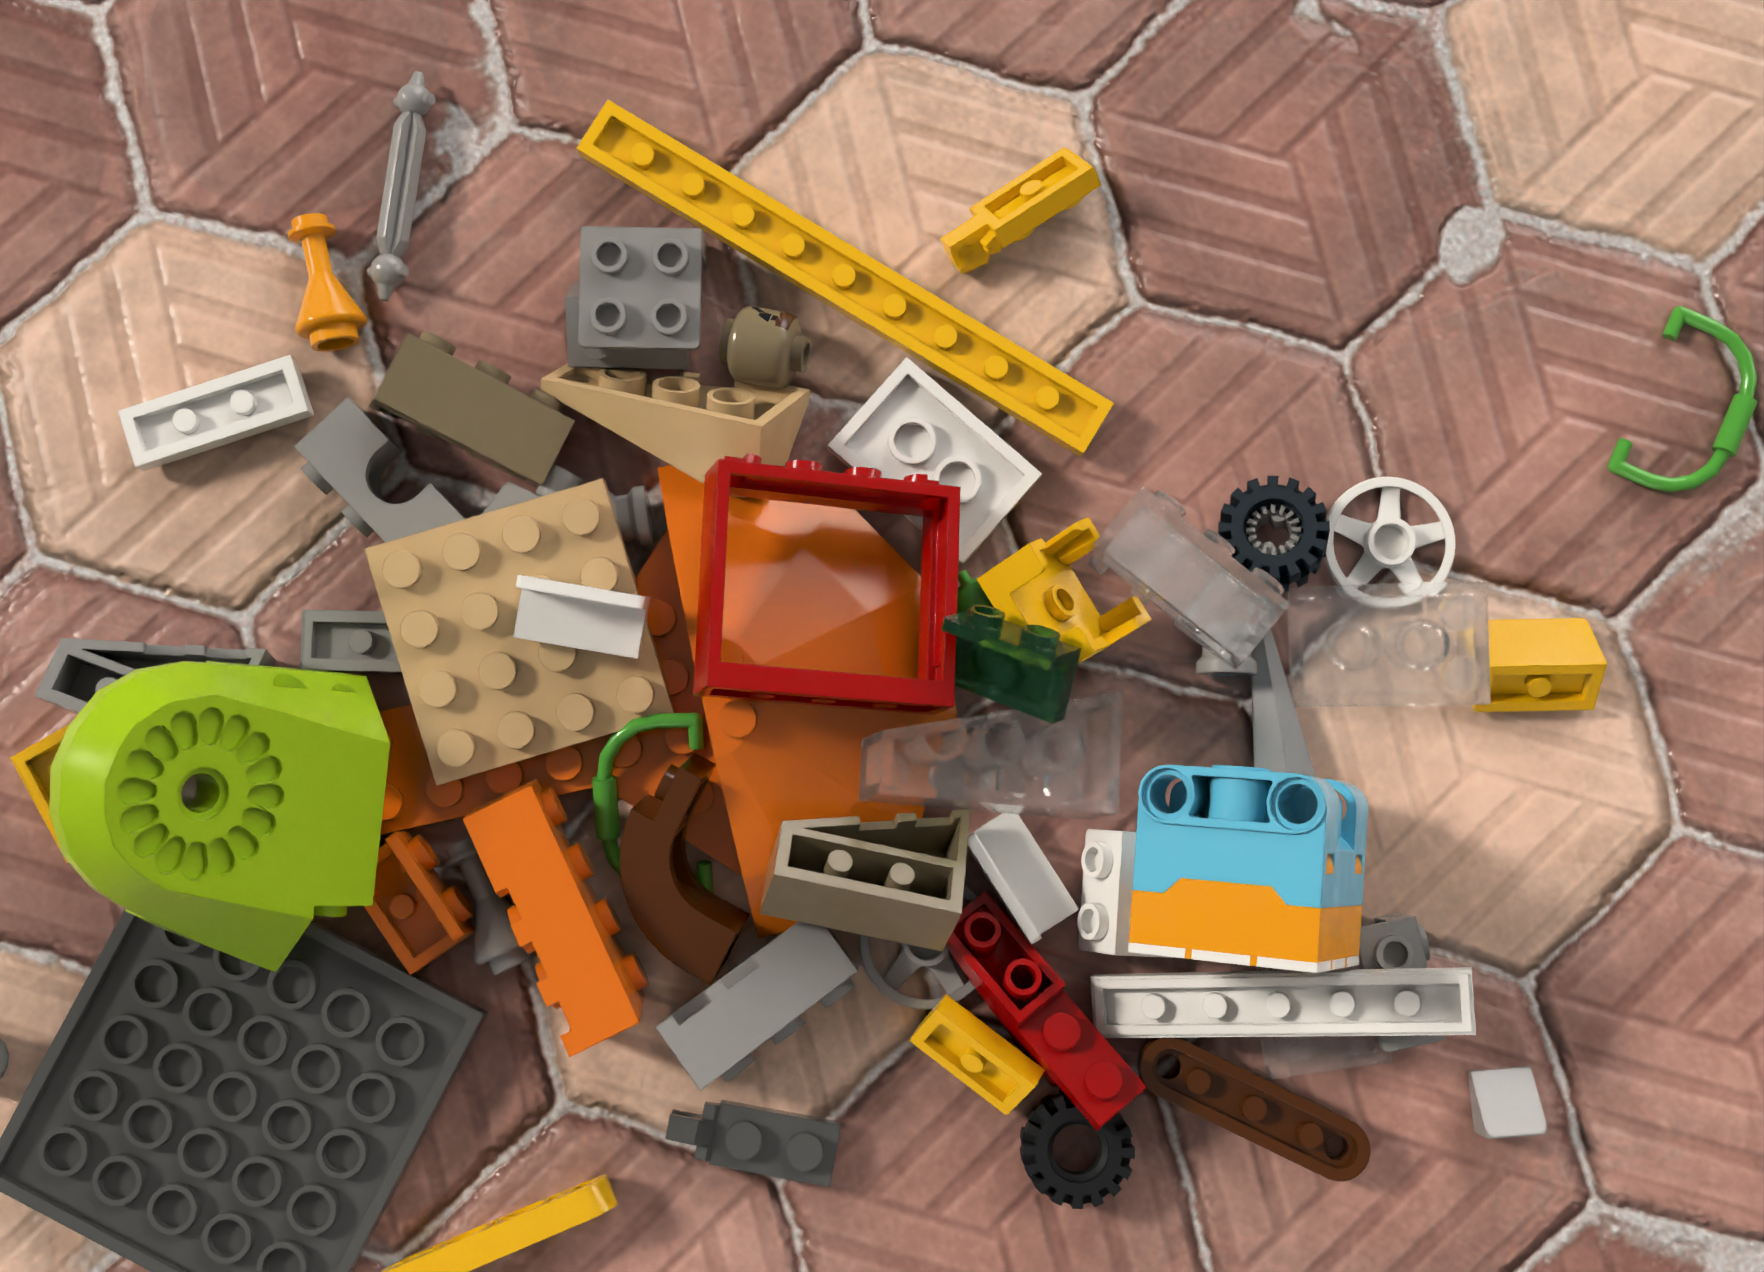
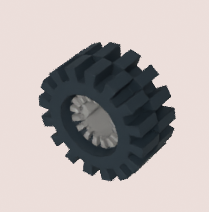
M1268 476L1267 485L1262 486L1259 485L1257 478L1247 482V491L1242 492L1237 488L1231 494L1230 504L1224 503L1221 510L1220 522H1218V550L1220 558L1224 557V567L1230 575L1234 572L1238 574V583L1246 588L1250 581L1256 583L1257 592L1267 593L1268 586H1277L1278 594L1289 592V585L1293 582H1296L1297 586L1301 587L1308 582V576L1311 572L1314 575L1321 567L1322 558L1326 554L1330 523L1326 521L1327 510L1324 503L1316 504V493L1310 487L1304 492L1299 491V481L1290 477L1287 486L1278 485L1279 476ZM1270 523L1274 530H1280L1285 527L1289 532L1290 539L1285 542L1284 546L1280 545L1279 548H1276L1272 542L1262 544L1260 540H1257L1255 534L1263 525Z

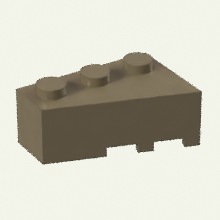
M423 331L420 337L417 338L408 333L400 344L368 407L383 414L389 411L416 425L418 431L434 439L437 436L465 450L468 455L534 487L543 485L575 420L562 414L566 405L536 389H533L530 396H527L508 386L511 376L487 362L478 360L474 368L453 357L456 347L437 335Z
M971 809L952 810L949 817L917 819L915 812L898 813L894 820L860 822L859 816L782 821L767 866L760 914L943 952L962 914Z

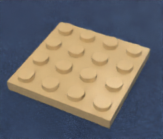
M602 478L364 549L436 786L618 732L635 718L657 713H675L647 619L639 659L513 637L522 589L516 588L517 575L640 595L605 479Z

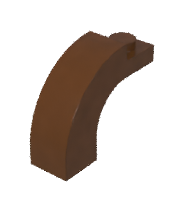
M694 753L680 767L671 764L662 777L654 797L647 794L630 810L621 838L620 875L630 911L650 943L674 965L711 985L725 965L750 914L706 889L696 878L689 865L685 850L687 824L716 766L715 763Z

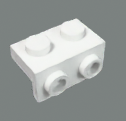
M1088 829L1085 834V848L1081 857L1083 879L1081 909L1077 918L1079 949L1118 956L1173 958L1128 952L1136 832Z

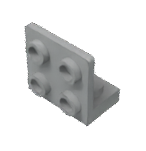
M581 226L578 342L580 346L584 349L698 350L701 346L702 268H707L708 244L702 228Z

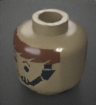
M747 306L737 314L735 319L728 318L726 320L720 338L719 357L721 364L728 366L729 373L735 381L781 389L791 383L796 372L804 373L806 371L811 355L810 337L802 336V328L796 315L783 311Z

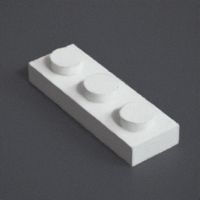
M291 355L118 411L134 466L142 471L314 416L298 362Z

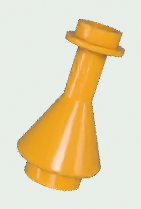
M321 213L297 216L291 221L292 229L289 230L287 235L289 241L302 244L309 280L295 331L300 337L310 339L311 348L315 351L329 352L352 347L360 341L358 331L367 324V317L333 274L326 240L336 234V227L328 223L327 216Z

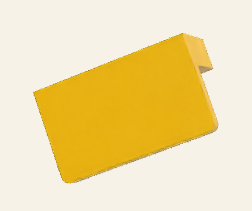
M1554 618L1469 621L1467 635L1477 659L1469 692V699L1474 712L1595 709L1607 662L1586 619Z

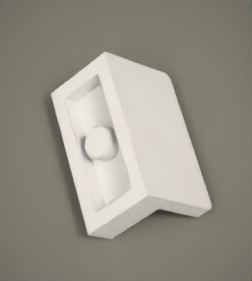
M517 575L516 588L522 589L514 638L635 659L640 658L650 597Z
M1010 807L968 835V851L1020 932L1031 945L1042 939L1041 934L1079 910L1014 807Z

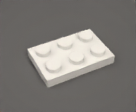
M908 357L902 361L828 444V450L849 468H875L882 472V478L904 480V477L907 475L928 474V480L939 481L941 485L961 487L958 563L961 566L965 564L1042 475L1040 471ZM904 515L922 531L923 517Z

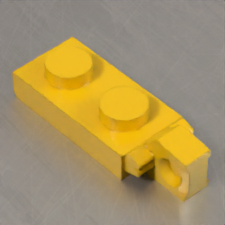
M1064 147L970 207L969 210L972 217L940 238L950 263L963 275L988 263L990 255L999 253L1001 248L1004 249L1013 242L1027 238L1036 227L1059 212L1075 207L1084 196L1100 187L1101 182L1096 169Z

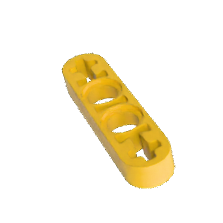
M600 1175L414 1253L391 1264L381 1272H469L600 1216L616 1207L618 1202L607 1175Z

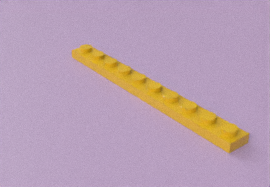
M610 100L606 101L576 148L580 157L698 228H702L703 231L1079 457L1083 456L1114 405V402Z

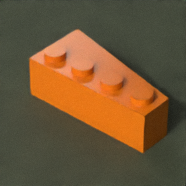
M536 778L471 810L463 818V822L495 893L500 898L510 894L515 905L507 908L511 929L519 946L524 948L528 954L536 951L540 962L535 964L539 982L536 984L547 1007L553 1006L555 1009L562 1008L570 1029L569 1032L561 1035L560 1038L570 1058L640 1023L645 997L643 988L649 986V980L635 952L625 955L615 935L622 931V926L611 902L607 897L598 901L588 881L589 878L595 876V873L584 848L579 842L571 846L560 825L567 821V816L557 794L552 787L543 791Z

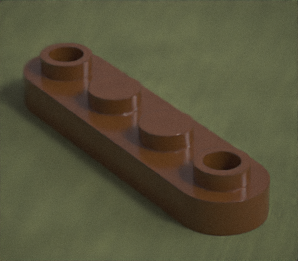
M1152 1038L1142 1047L1138 1055V1075L1147 1086L1146 1088L1156 1096L1329 1180H1351L1361 1174L1369 1162L1371 1152L1369 1139L1359 1125L1183 1038ZM1167 1054L1174 1055L1178 1061L1177 1070L1170 1076L1160 1075L1157 1070L1159 1059ZM1335 1135L1341 1136L1343 1140L1342 1151L1336 1156H1327L1324 1149L1327 1139Z

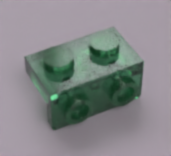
M970 605L966 611L944 617L941 630L956 636L955 686L1051 724L1064 720L1081 648L1060 641V633L1051 628L1031 624L1022 627L1004 620L1005 613L1003 611L986 605Z

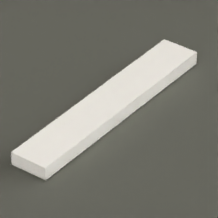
M1472 967L1330 970L1320 973L1302 971L1094 974L1090 977L1093 1025L1104 1038L1476 1035Z

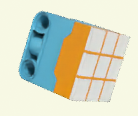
M1161 765L1146 773L1141 780L1138 790L1139 800L1128 952L1311 973L1359 965L1369 812L1367 799L1360 789L1353 784L1343 781L1322 779L1299 773L1271 772V769L1244 766L1212 765V767ZM1179 778L1182 781L1176 783L1171 789L1168 807L1165 798L1166 789L1171 781ZM1336 791L1343 795L1347 804V812L1343 820L1342 802Z

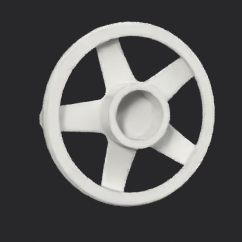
M1377 477L1365 480L1344 492L1335 501L1326 515V521L1330 523L1326 554L1323 557L1326 568L1333 581L1341 589V592L1361 604L1385 610L1401 609L1415 605L1431 596L1443 584L1451 570L1456 549L1452 521L1438 498L1415 482L1398 477ZM1382 487L1378 518L1374 523H1367L1341 515L1346 505L1356 496L1368 490ZM1400 489L1408 490L1424 499L1436 512L1440 522L1410 526L1401 520ZM1334 531L1362 545L1364 548V554L1348 577L1343 574L1336 560L1333 546ZM1445 539V554L1441 567L1431 582L1425 585L1411 559V555L1416 548ZM1389 568L1410 595L1401 598H1380L1370 595L1361 589L1381 569Z

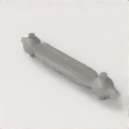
M419 71L413 73L408 84L398 91L397 97L393 100L395 108L399 109L402 114L394 123L376 236L380 255L372 261L371 266L367 269V275L377 285L379 300L388 301L394 289L400 286L405 277L409 275V267L404 264L401 257L407 251L410 242L426 137L423 117L429 113L436 101L434 94L430 93L425 87L423 73Z

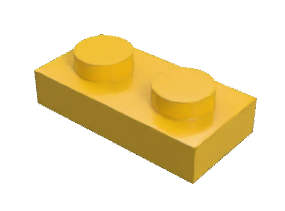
M947 994L918 1025L909 1039L916 1047L1006 1116L1036 1087L1045 1071L1020 1049L1005 1040Z

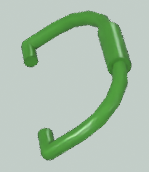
M1677 306L1672 310L1662 337L1671 341L1677 340L1683 323L1711 334L1726 344L1737 359L1741 383L1739 394H1734L1712 446L1714 454L1705 466L1690 475L1670 478L1652 474L1628 464L1625 461L1633 443L1627 439H1618L1608 463V470L1644 487L1666 492L1695 489L1715 477L1727 459L1736 456L1758 403L1754 399L1757 374L1753 356L1740 336L1719 321L1683 306Z
M657 713L632 719L620 731L611 734L599 755L597 776L592 778L596 838L602 840L607 861L620 878V849L617 838L620 837L616 776L612 775L614 759L626 741L640 732L654 729L688 728L689 749H703V719L699 713ZM708 860L698 861L696 863L697 879L712 893V863Z

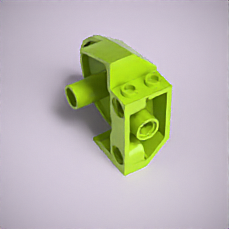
M180 661L136 669L98 690L68 725L51 765L49 814L61 854L91 888L108 900L126 908L125 912L158 928L277 972L312 922L314 915L344 917L347 916L348 906H373L390 740L367 676L217 661Z

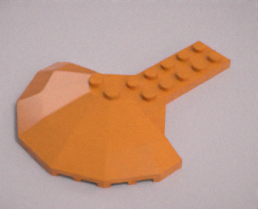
M672 465L658 467L668 529L639 571L635 581L639 594L650 597L647 620L675 713H699L702 716L704 748L699 750L689 749L688 728L654 729L636 734L622 745L614 759L612 775L616 776L617 796L633 807L647 794L654 797L656 789L670 765L673 764L680 767L694 753L715 763L716 766L687 824L685 840L743 877L758 939L781 934L798 921L760 914L767 866L782 821L859 816L860 822L891 821L895 819L898 813L913 812L916 813L917 819H922L957 716L955 701L953 708L936 715L693 696L704 483ZM729 495L721 662L918 679L921 576L855 509ZM412 704L379 711L390 740L380 836L392 834L396 831H405L464 818L471 810L536 778L543 791L552 787L558 797L593 789L592 778L597 776L599 755L611 734L436 786Z

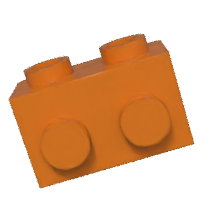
M396 831L385 839L387 843L379 848L373 906H364V908L408 973L413 975L475 933V928L468 920L474 916V911L463 893L455 885L447 889L434 870L435 867L440 865V861L429 843L419 834L413 838L409 831Z

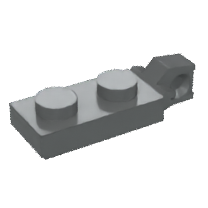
M722 1099L720 1103L705 1101L703 1114L673 1109L669 1116L665 1139L697 1145L694 1158L709 1161V1165L830 1187L841 1122Z

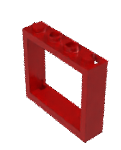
M749 453L743 458L724 456V459H718L706 472L704 481L693 696L936 715L953 708L955 699L961 487L941 485L939 481L928 480V474L907 475L904 477V480L882 478L880 470L869 467L848 468L845 470V473L822 471V464L809 460H792L786 462L785 466L761 464L762 458L760 456ZM729 495L923 517L918 679L721 662Z

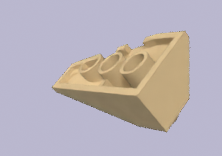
M567 363L541 379V391L701 483L705 481L706 472L718 459H724V456L743 458L749 453L760 456L762 458L761 464L785 466L810 398L809 389L790 385L781 389L734 381V388L700 385V373L680 372L679 376H666L656 380H647L646 371L641 368L568 367Z

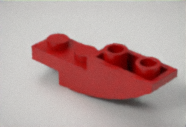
M985 891L964 907L946 944L947 948L988 1007L1026 1056L1045 1070L1043 1076L1053 1088L1058 1085L1095 1130H1100L1144 1092L1147 1086L1064 992L1065 982Z

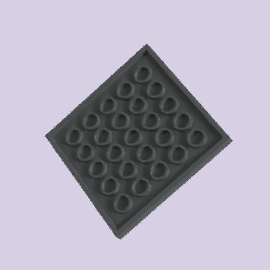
M124 909L0 1137V1192L151 1272H353L483 1024L488 1011L417 974L410 975L405 968L313 920L277 972H273L153 926L125 912Z

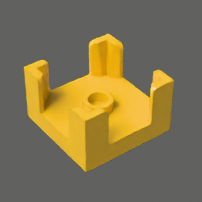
M1089 517L1072 524L1046 543L1043 538L1028 543L977 578V581L1040 685L1098 654L1152 620L1136 596L1130 597L1102 616H1100L1070 567L1072 563L1102 543V538Z

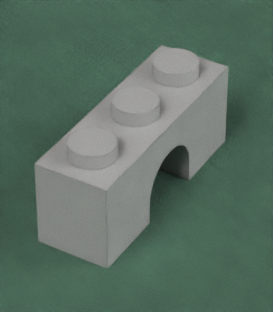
M349 397L343 400L294 446L308 461L301 468L302 472L326 495L335 489L349 505L341 512L366 537H369L375 531L385 542H389L467 519L450 499L431 483L417 496L407 502L391 504L385 501L381 492V477L386 467L402 452V449Z

